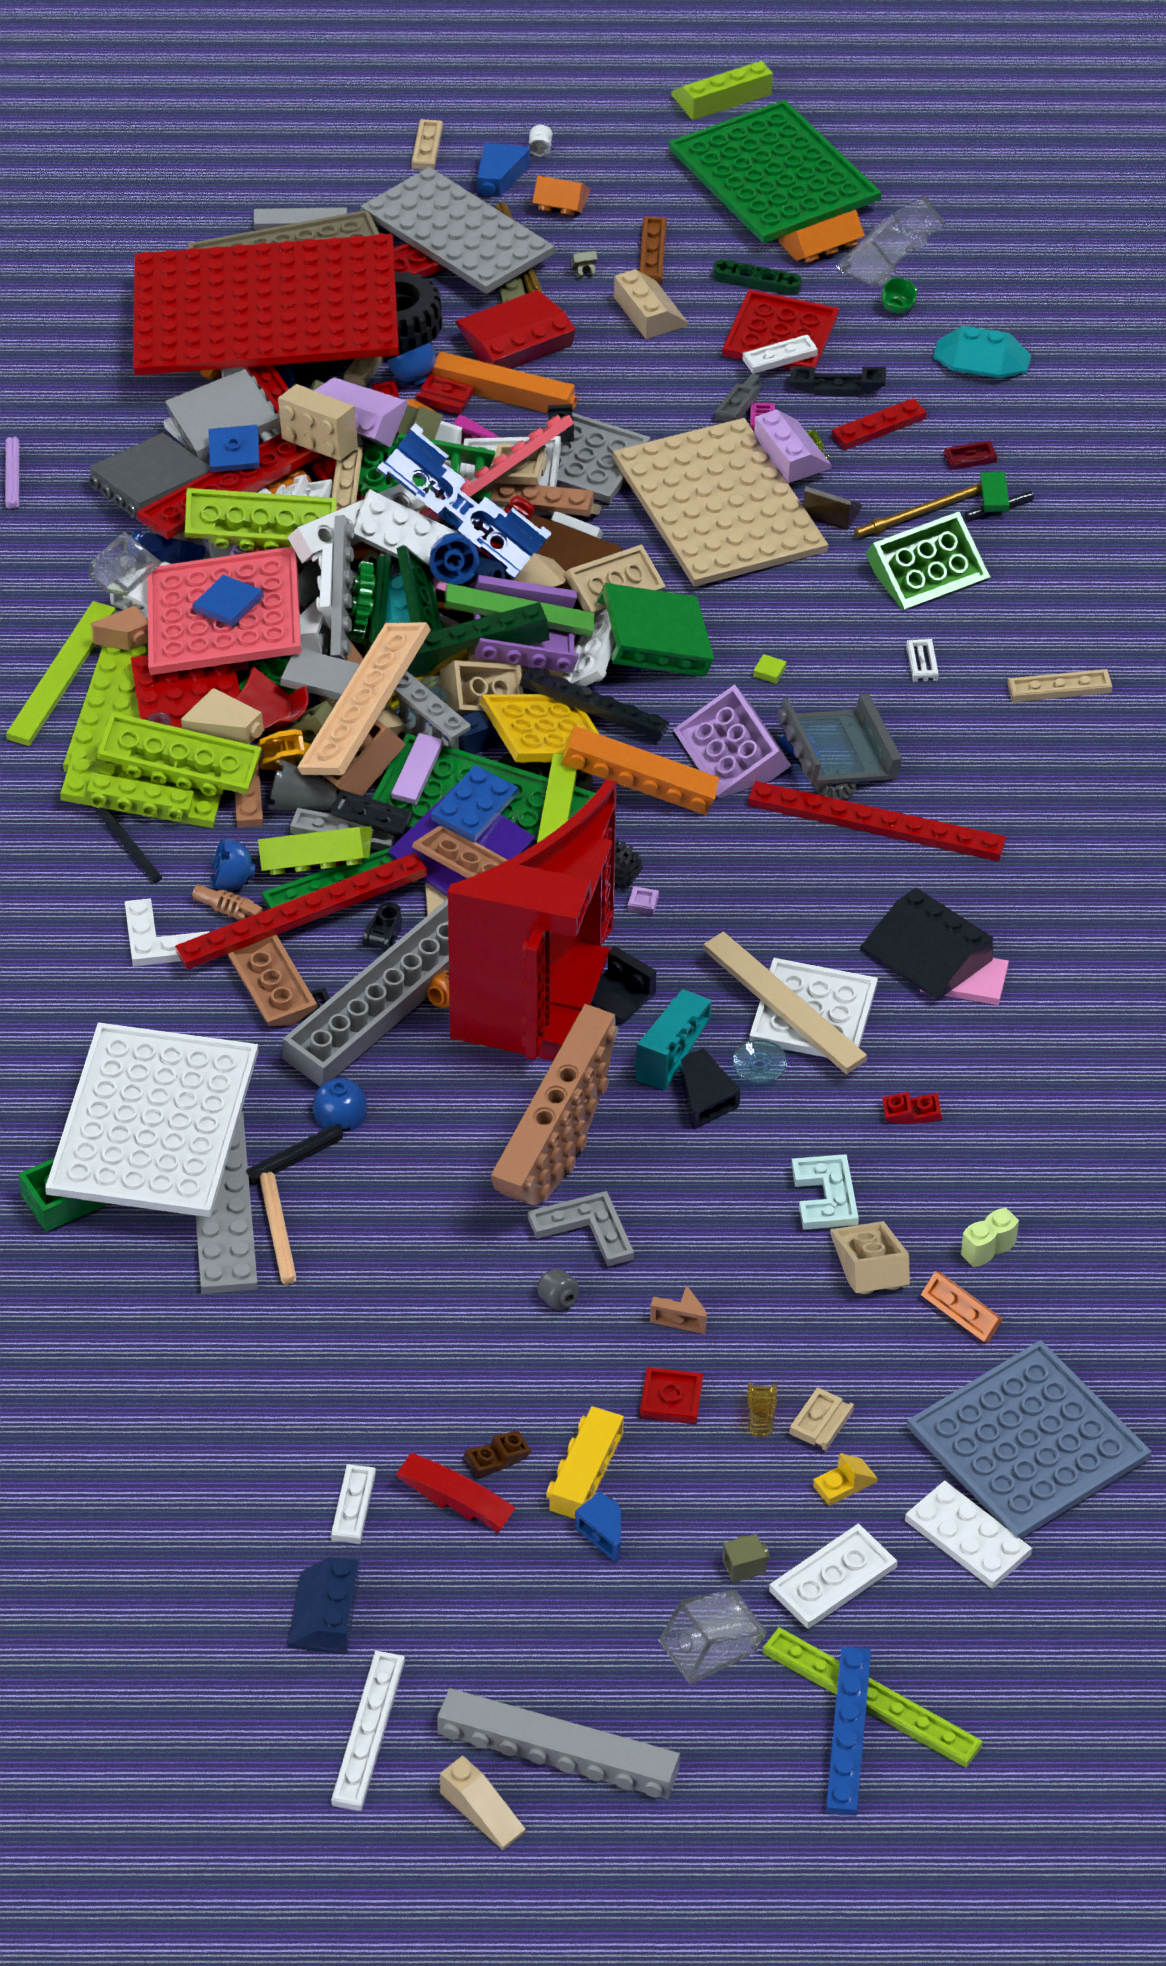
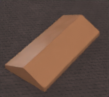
M442 825L413 842L412 845L416 850L466 878L485 872L507 861V859L477 842H472Z
M277 935L227 954L268 1026L295 1025L317 1008L316 1001Z

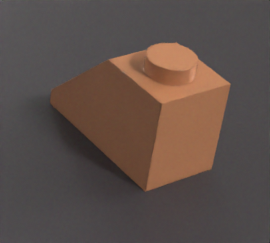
M136 605L91 623L92 640L96 645L131 650L148 643V620Z

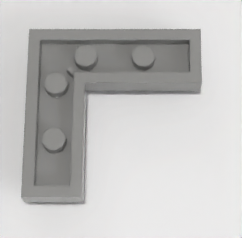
M607 1191L528 1211V1220L536 1239L590 1225L607 1267L634 1260V1251Z

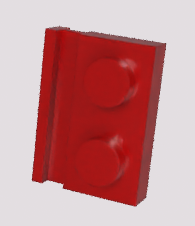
M430 374L420 388V393L416 394V401L461 415L462 409L466 407L474 395V386Z

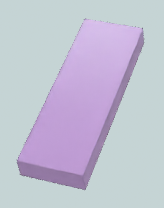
M422 733L418 734L391 793L392 799L414 805L417 804L444 746L443 739Z

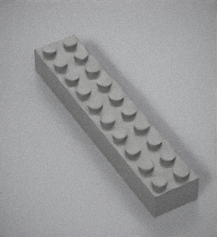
M448 899L283 1038L282 1059L318 1086H321L326 1081L334 1079L428 998L427 990L433 977L450 968Z

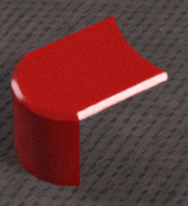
M253 667L248 681L234 699L262 712L265 731H276L286 727L305 713L308 706V691L306 686L303 685L296 691L288 694Z

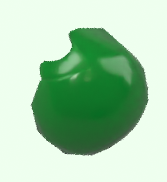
M891 278L884 284L881 292V303L886 310L892 313L905 314L914 307L917 288L912 282L904 278Z

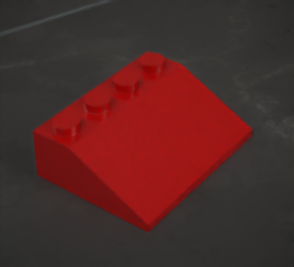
M539 290L456 320L457 327L479 361L509 369L572 346L576 331L566 313Z

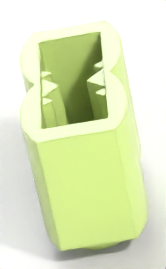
M1002 1208L989 1214L985 1221L971 1224L963 1233L961 1255L973 1267H978L988 1263L995 1254L1010 1250L1017 1241L1019 1220L1007 1208Z

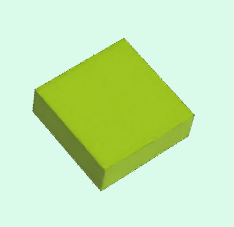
M763 654L753 670V677L777 684L786 669L787 662Z

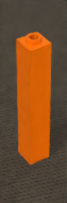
M441 351L433 366V375L474 386V395L544 413H547V405L572 404V410H574L577 404L578 397L575 395V385Z

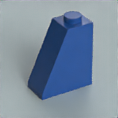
M485 143L477 176V196L501 197L530 167V146Z

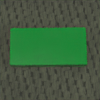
M981 472L980 483L984 511L1008 512L1010 504L1005 472Z

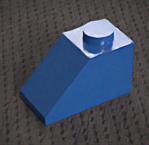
M599 1491L575 1511V1529L611 1559L618 1562L621 1557V1508L616 1500L608 1498Z

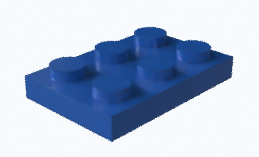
M474 765L431 812V820L475 842L518 795V787Z

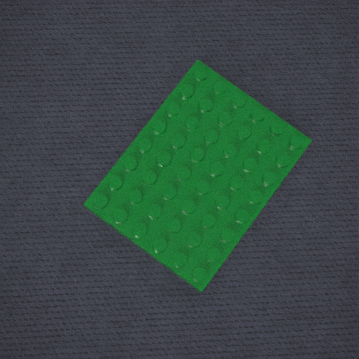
M786 100L668 141V149L762 243L770 242L795 231L881 200L882 192Z

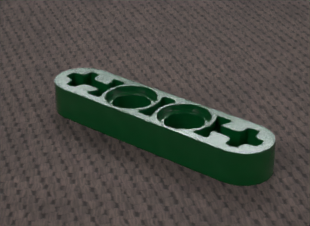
M718 260L713 264V278L719 282L790 296L801 292L802 279L795 273L730 260ZM741 274H750L751 276L743 277ZM771 278L773 281H764L763 279Z

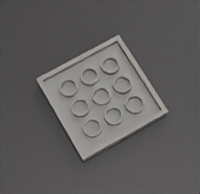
M572 413L574 442H561L556 487L591 490L594 492V499L610 504L626 481L612 458L613 451L650 442V437Z

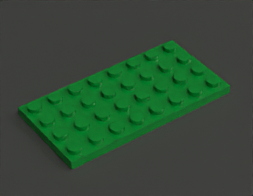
M407 733L403 739L406 745L401 749L399 755L392 760L372 797L374 800L412 811L414 817L407 830L408 832L437 802L461 781L474 765H477L518 787V795L500 814L533 835L536 840L535 844H537L549 778L444 745L417 804L414 805L392 799L391 793L417 739V736ZM574 787L569 819L596 793Z

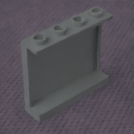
M161 433L89 466L91 475L89 482L94 490L99 491L106 499H110L120 509L122 508L132 518L138 520L137 511L207 474L211 470L210 465L166 434Z

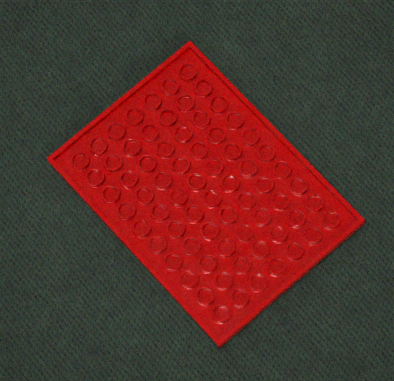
M393 234L356 235L344 238L332 237L329 239H308L305 241H284L253 245L239 244L228 247L215 246L202 249L190 248L188 250H166L163 252L134 254V376L399 355Z

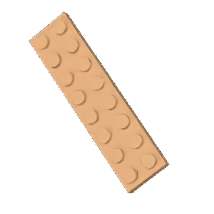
M427 622L385 623L297 768L301 775H343L429 634L431 629Z

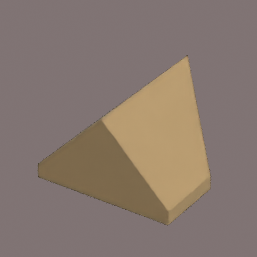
M533 553L513 581L555 587L563 584L566 578L564 576L565 571L554 559Z

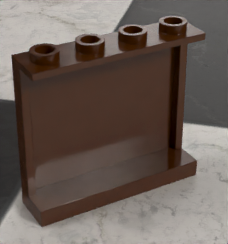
M534 514L529 520L539 529L545 527L552 533L537 554L554 559L565 572L568 569L621 552L623 548ZM507 575L506 580H511V577ZM567 580L563 584L555 586L556 588L572 590ZM576 599L573 609L584 611L578 599Z

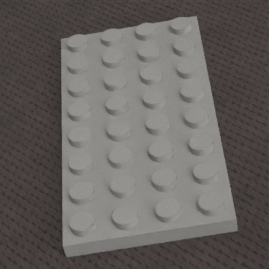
M430 167L361 205V211L366 210L370 212L375 223L485 294L555 254L554 245Z

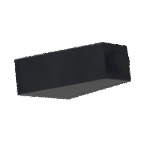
M704 1048L694 1053H689L681 1059L680 1078L691 1127L694 1130L740 1107L739 1087Z

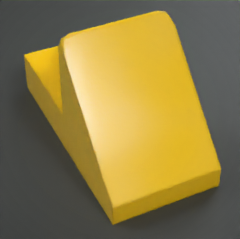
M841 1453L839 1454L838 1467L813 1480V1487L828 1506H831L877 1483L878 1478L862 1458Z

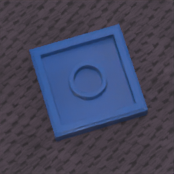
M222 575L192 606L193 610L197 613L234 626L264 597L262 589Z

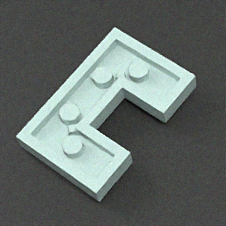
M847 1154L792 1159L791 1166L795 1187L823 1185L825 1199L799 1202L803 1230L858 1225L859 1218Z

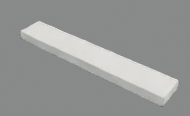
M375 1651L332 1796V1806L362 1811L405 1663V1656Z

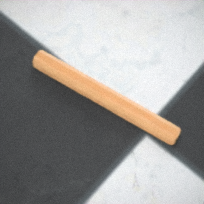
M272 1172L262 1173L260 1175V1183L281 1282L284 1285L293 1284L296 1282V1273L275 1174Z

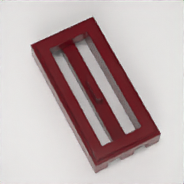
M991 441L944 448V457H947L946 461L949 464L950 470L997 463V454Z

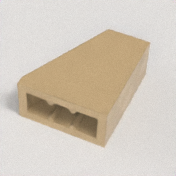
M214 688L181 718L182 729L245 744H250L260 737L264 731L262 712Z

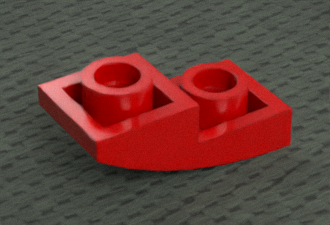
M909 1092L882 1097L885 1118L888 1122L926 1123L943 1120L938 1093L911 1098Z

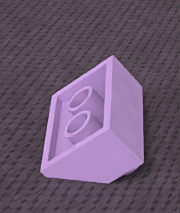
M777 409L755 417L754 437L788 483L831 469L832 465L796 419Z

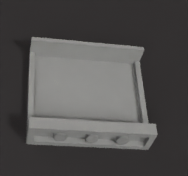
M246 369L165 401L170 419L190 452L208 465H210L208 458V429L257 425L258 434L273 429L277 435L281 433L280 415L278 413L275 414L271 401L267 402L263 389H259L255 377H250Z

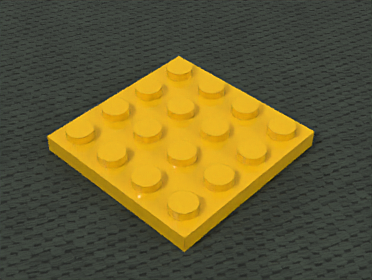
M482 694L480 704L515 762H552L553 753H564L566 741L574 725L599 734L585 711L542 694Z

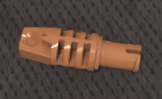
M197 884L193 890V900L212 906L215 912H221V914L228 915L231 918L234 917L237 920L263 912L262 907L255 905L254 901L223 889L216 891Z

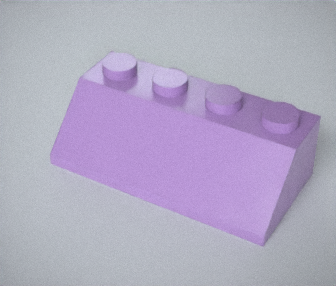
M332 378L314 390L354 405L357 436L391 447L409 403L406 400L337 378Z

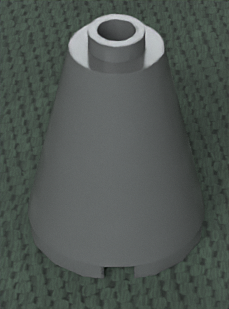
M282 759L278 760V764L282 765V769H276L269 797L274 800L273 805L268 804V810L296 811L297 808L312 811H331L339 794L336 791L337 787L316 775H301L297 766Z

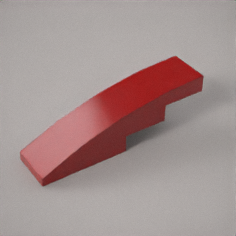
M414 1453L409 1454L395 1475L442 1509L447 1504L469 1521L476 1517L497 1533L503 1528L516 1508L469 1478Z

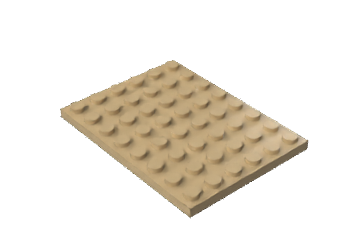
M745 418L613 451L612 458L694 587L828 551V543L805 508H803V505L785 478L754 437V431Z

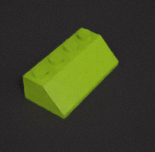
M759 61L682 86L672 91L671 95L692 120H696L772 95L773 73L763 61Z
M371 826L353 827L258 839L261 870H270V875L285 874V868L295 867V872L311 870V865L320 864L321 869L337 867L336 862L346 861V866L362 864V859L369 858L372 828Z

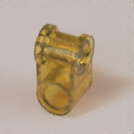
M748 1383V1428L754 1436L766 1437L774 1430L777 1384L754 1386L753 1383Z

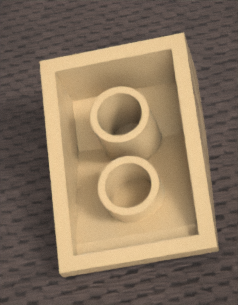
M453 661L440 669L443 702L463 717L474 712H485L480 704L482 694H524L523 687L519 686L522 677L521 665Z
M884 1221L830 1229L831 1237L847 1281L856 1293L870 1294L874 1290L885 1288L896 1290L901 1286L910 1285L909 1253Z

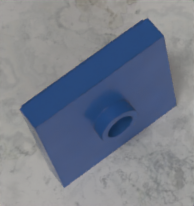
M257 425L208 429L211 473L260 468Z

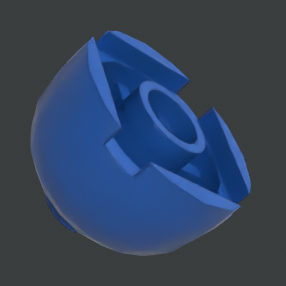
M427 343L388 360L390 370L398 380L405 383L414 381L415 385L425 382L428 378L427 375L433 371L436 355L431 343Z
M457 533L445 534L438 538L431 546L429 553L430 569L438 580L453 585L463 584L474 576V572L477 570L480 562L477 548L473 542L466 536Z
M223 838V842H219L212 863V867L215 868L216 877L210 875V887L215 890L223 889L231 892L244 886L247 878H253L255 864L251 863V854L247 847L238 841Z
M334 1078L322 1084L313 1099V1114L317 1124L323 1129L334 1124H338L341 1129L350 1128V1131L358 1128L367 1117V1100L362 1088L352 1080L345 1078Z

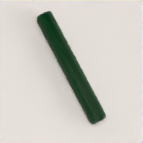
M379 554L377 556L369 638L370 646H372L386 620L391 557L388 554Z

